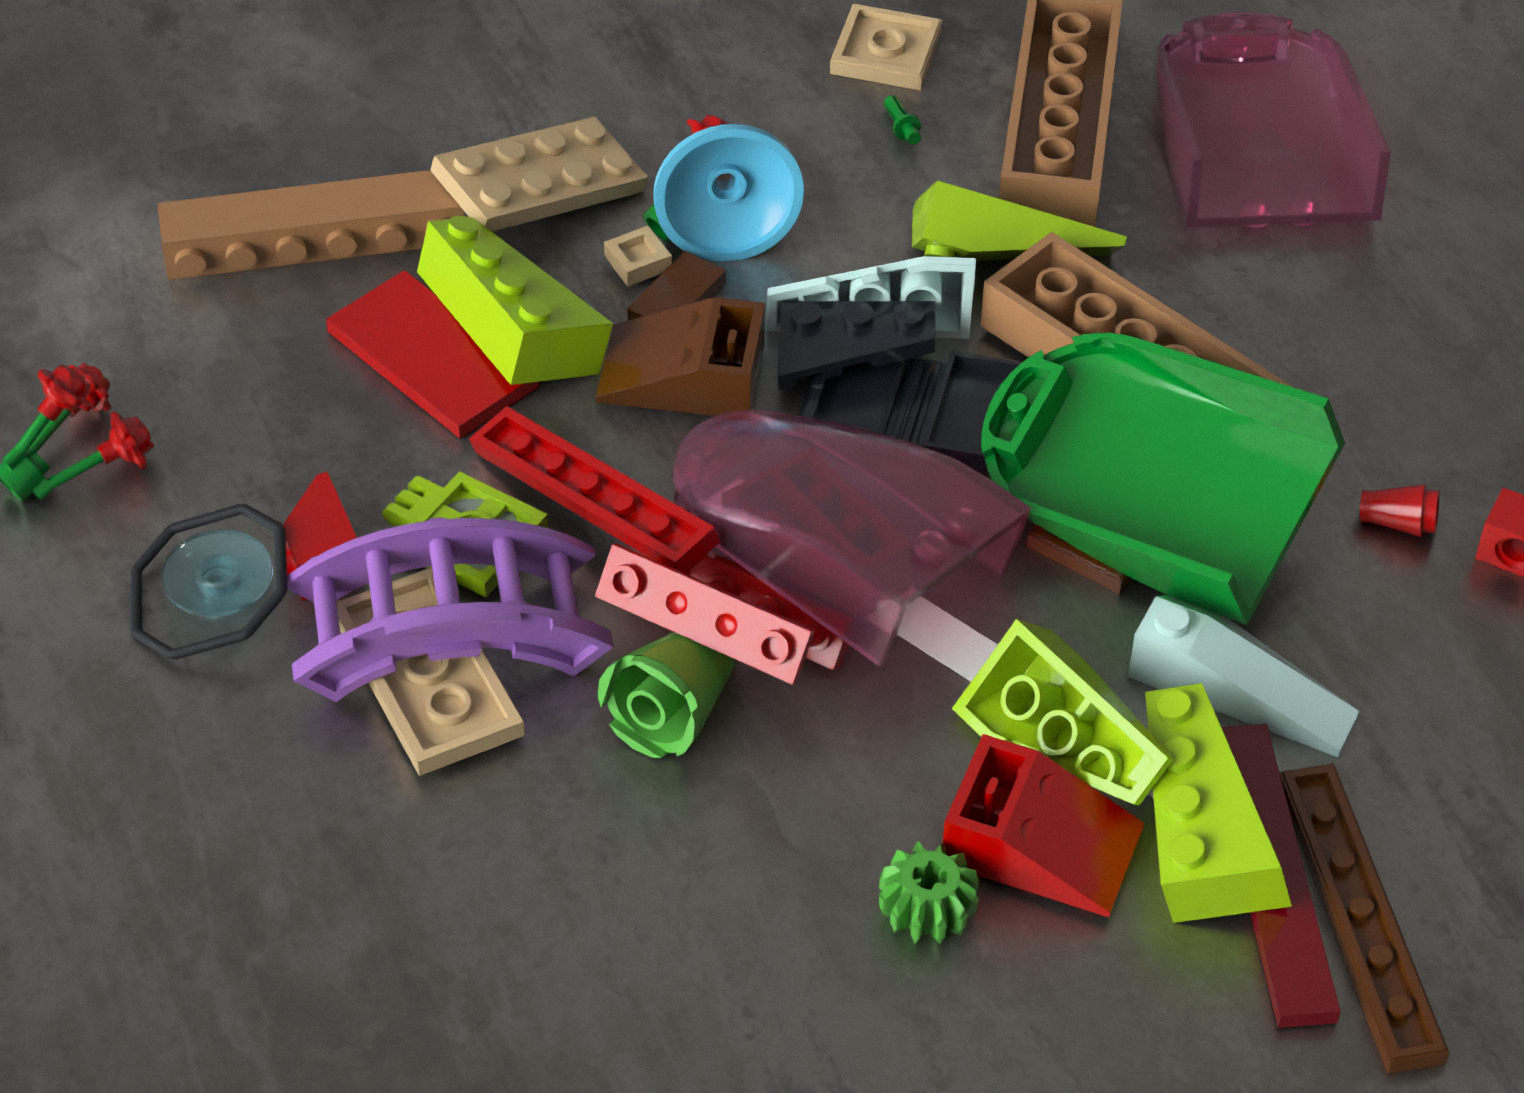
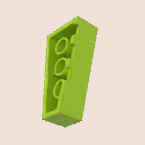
M454 216L446 220L428 221L417 273L510 385L600 374L613 326L610 320L473 217Z
M1199 683L1145 692L1148 731L1174 759L1153 787L1160 881L1173 923L1292 907L1282 868L1203 684Z

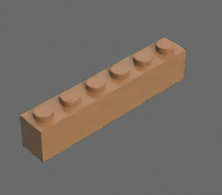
M430 170L157 203L161 243L168 280L422 249L428 221L464 216V210Z

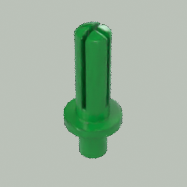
M896 95L886 97L883 105L894 121L893 132L895 136L900 140L908 141L911 145L919 143L921 140L919 133L921 122L919 118L914 114H908Z

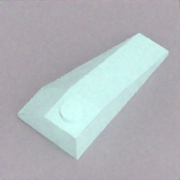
M923 256L768 288L767 332H780L782 301H936L935 338L969 339L976 258Z
M1169 595L1156 596L1134 635L1128 673L1129 678L1160 690L1202 683L1215 711L1251 725L1267 724L1269 731L1337 758H1339L1358 719L1359 711L1230 619Z

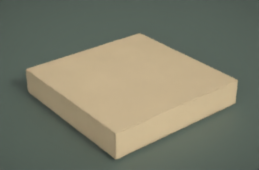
M852 4L830 60V74L921 91L942 33L943 20Z

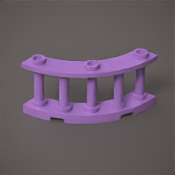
M437 517L424 522L410 523L380 530L352 539L309 559L287 575V589L314 603L319 644L314 649L292 663L293 680L337 702L366 683L397 671V661L427 654L430 661L476 657L480 655L482 648L511 650L513 659L540 663L563 671L571 676H576L614 647L611 631L579 616L571 574L596 556L595 548L572 536L549 528L524 522L485 518L447 519ZM454 564L494 565L501 602L460 603ZM432 566L438 606L419 608L396 614L391 575ZM519 570L550 581L555 610L529 605L524 601ZM369 583L374 618L369 623L341 634L337 600Z

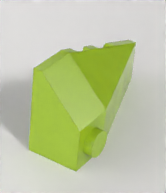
M1018 619L1014 621L952 707L981 737L982 734H986L1037 750L1089 786L1134 805L1142 803L1174 760L1095 670L1051 629Z

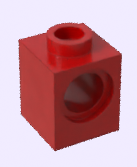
M1503 487L1485 521L1475 559L1524 577V495Z

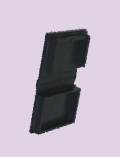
M951 351L947 364L938 361L910 358L877 367L868 362L843 367L842 375L823 379L821 373L814 374L811 377L791 434V442L885 457L899 462H916L989 474L981 447L984 418L988 406L1000 385L1022 362Z

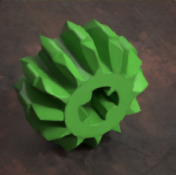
M917 841L912 849V855L896 850L894 857L891 859V866H885L880 874L879 889H881V892L879 893V907L882 915L890 916L893 932L911 929L914 943L923 934H931L940 945L946 937V930L962 935L964 928L967 926V919L974 918V914L978 910L979 896H977L979 879L976 875V870L967 868L964 852L947 856V850L943 842L935 851H926L921 843Z

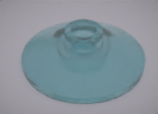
M223 529L201 532L179 543L166 557L161 571L163 589L169 600L181 610L203 617L227 616L247 609L265 594L273 576L270 554L260 541L243 532Z

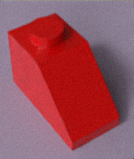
M328 471L316 475L283 523L286 531L287 575L309 559L357 538ZM301 596L302 601L308 600Z

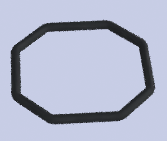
M237 504L167 526L137 560L131 570V633L133 637L166 658L175 660L250 638L283 600L287 592L286 531L283 525L247 504ZM242 514L274 532L276 590L242 630L175 649L142 630V571L174 534Z

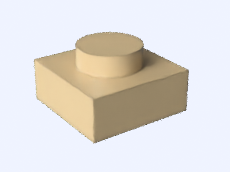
M648 225L604 242V257L627 286L660 275L672 264V255Z

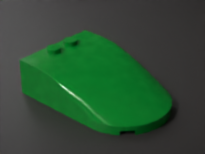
M1092 333L1072 337L1074 343L1055 349L1045 355L1041 349L1015 368L1000 385L988 406L981 437L982 453L985 457L989 475L1006 503L1021 516L1118 572L1159 592L1247 625L1345 445L1329 398L1136 337L1115 333Z

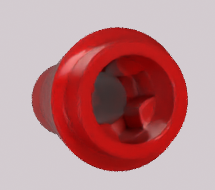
M1426 484L1374 491L1362 490L1359 512L1360 522H1371L1422 537L1423 532L1436 533L1440 491L1427 489Z

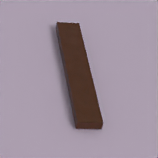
M1335 764L1281 771L1280 776L1296 837L1387 1074L1445 1065L1450 1052Z

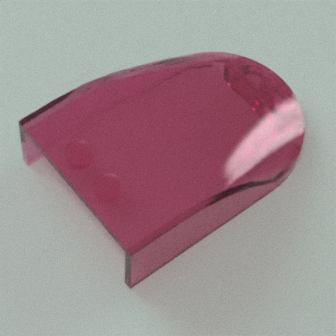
M1232 12L1212 14L1189 20L1183 23L1182 32L1174 36L1167 33L1162 38L1158 46L1156 61L1160 113L1170 175L1186 227L1244 225L1251 228H1260L1267 224L1310 226L1321 222L1381 220L1391 151L1346 52L1331 36L1317 28L1311 34L1292 28L1293 19L1262 13Z
M769 410L732 411L719 414L699 423L680 443L671 474L676 488L674 495L676 505L715 527L721 541L716 548L879 667L887 662L906 607L972 557L981 561L1000 576L1008 571L1031 511V507L995 482L947 455L905 440L857 427Z

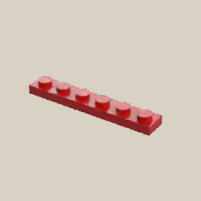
M508 406L469 438L475 453L645 556L681 572L687 573L721 542L715 527Z

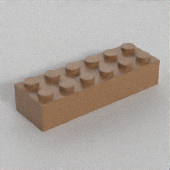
M1123 0L1027 1L1001 172L999 199L1093 227L1096 226Z
M1050 232L984 281L980 326L1028 358L1041 349L1045 355L1055 349L1074 343L1072 339L1074 336L1092 333H1115L1136 337L1292 387V385L1053 232Z

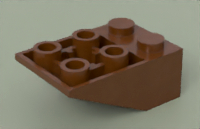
M713 297L613 324L595 402L750 420L765 347V303Z

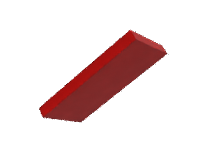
M405 270L326 318L327 332L459 439L496 416L506 406H511L539 387L538 382L510 385L437 295Z

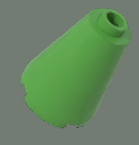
M672 632L618 658L609 665L599 679L598 700L601 708L607 703L614 717V720L609 724L610 727L632 749L651 758H663L667 753H677L676 756L684 754L696 742L738 660Z

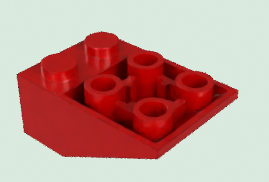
M982 734L944 821L943 844L947 850V856L964 852L967 868L976 870V875L1110 917L1145 823L1041 752Z

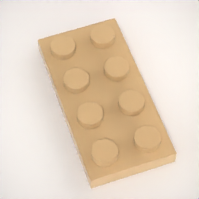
M595 116L434 155L430 170L469 218L473 217L492 232L644 192L648 181V176Z
M432 567L392 581L396 614L419 608L438 606ZM370 590L337 601L341 634L369 623L374 618ZM482 649L480 655L476 657L450 658L430 661L427 654L410 657L396 662L397 671L368 682L419 776L525 736L524 721Z

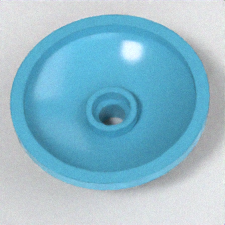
M725 124L709 127L690 135L667 155L655 179L653 198L659 224L676 246L705 260L717 262L734 261L754 257L777 244L790 231L801 211L804 184L794 155L781 140L760 128L742 124ZM721 174H732L726 181L717 180V177Z

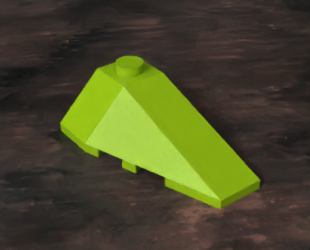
M938 180L915 201L913 208L912 248L925 251L924 256L976 258V261L1015 259L1050 232H1053L1089 256H1109L1123 248L1127 236Z

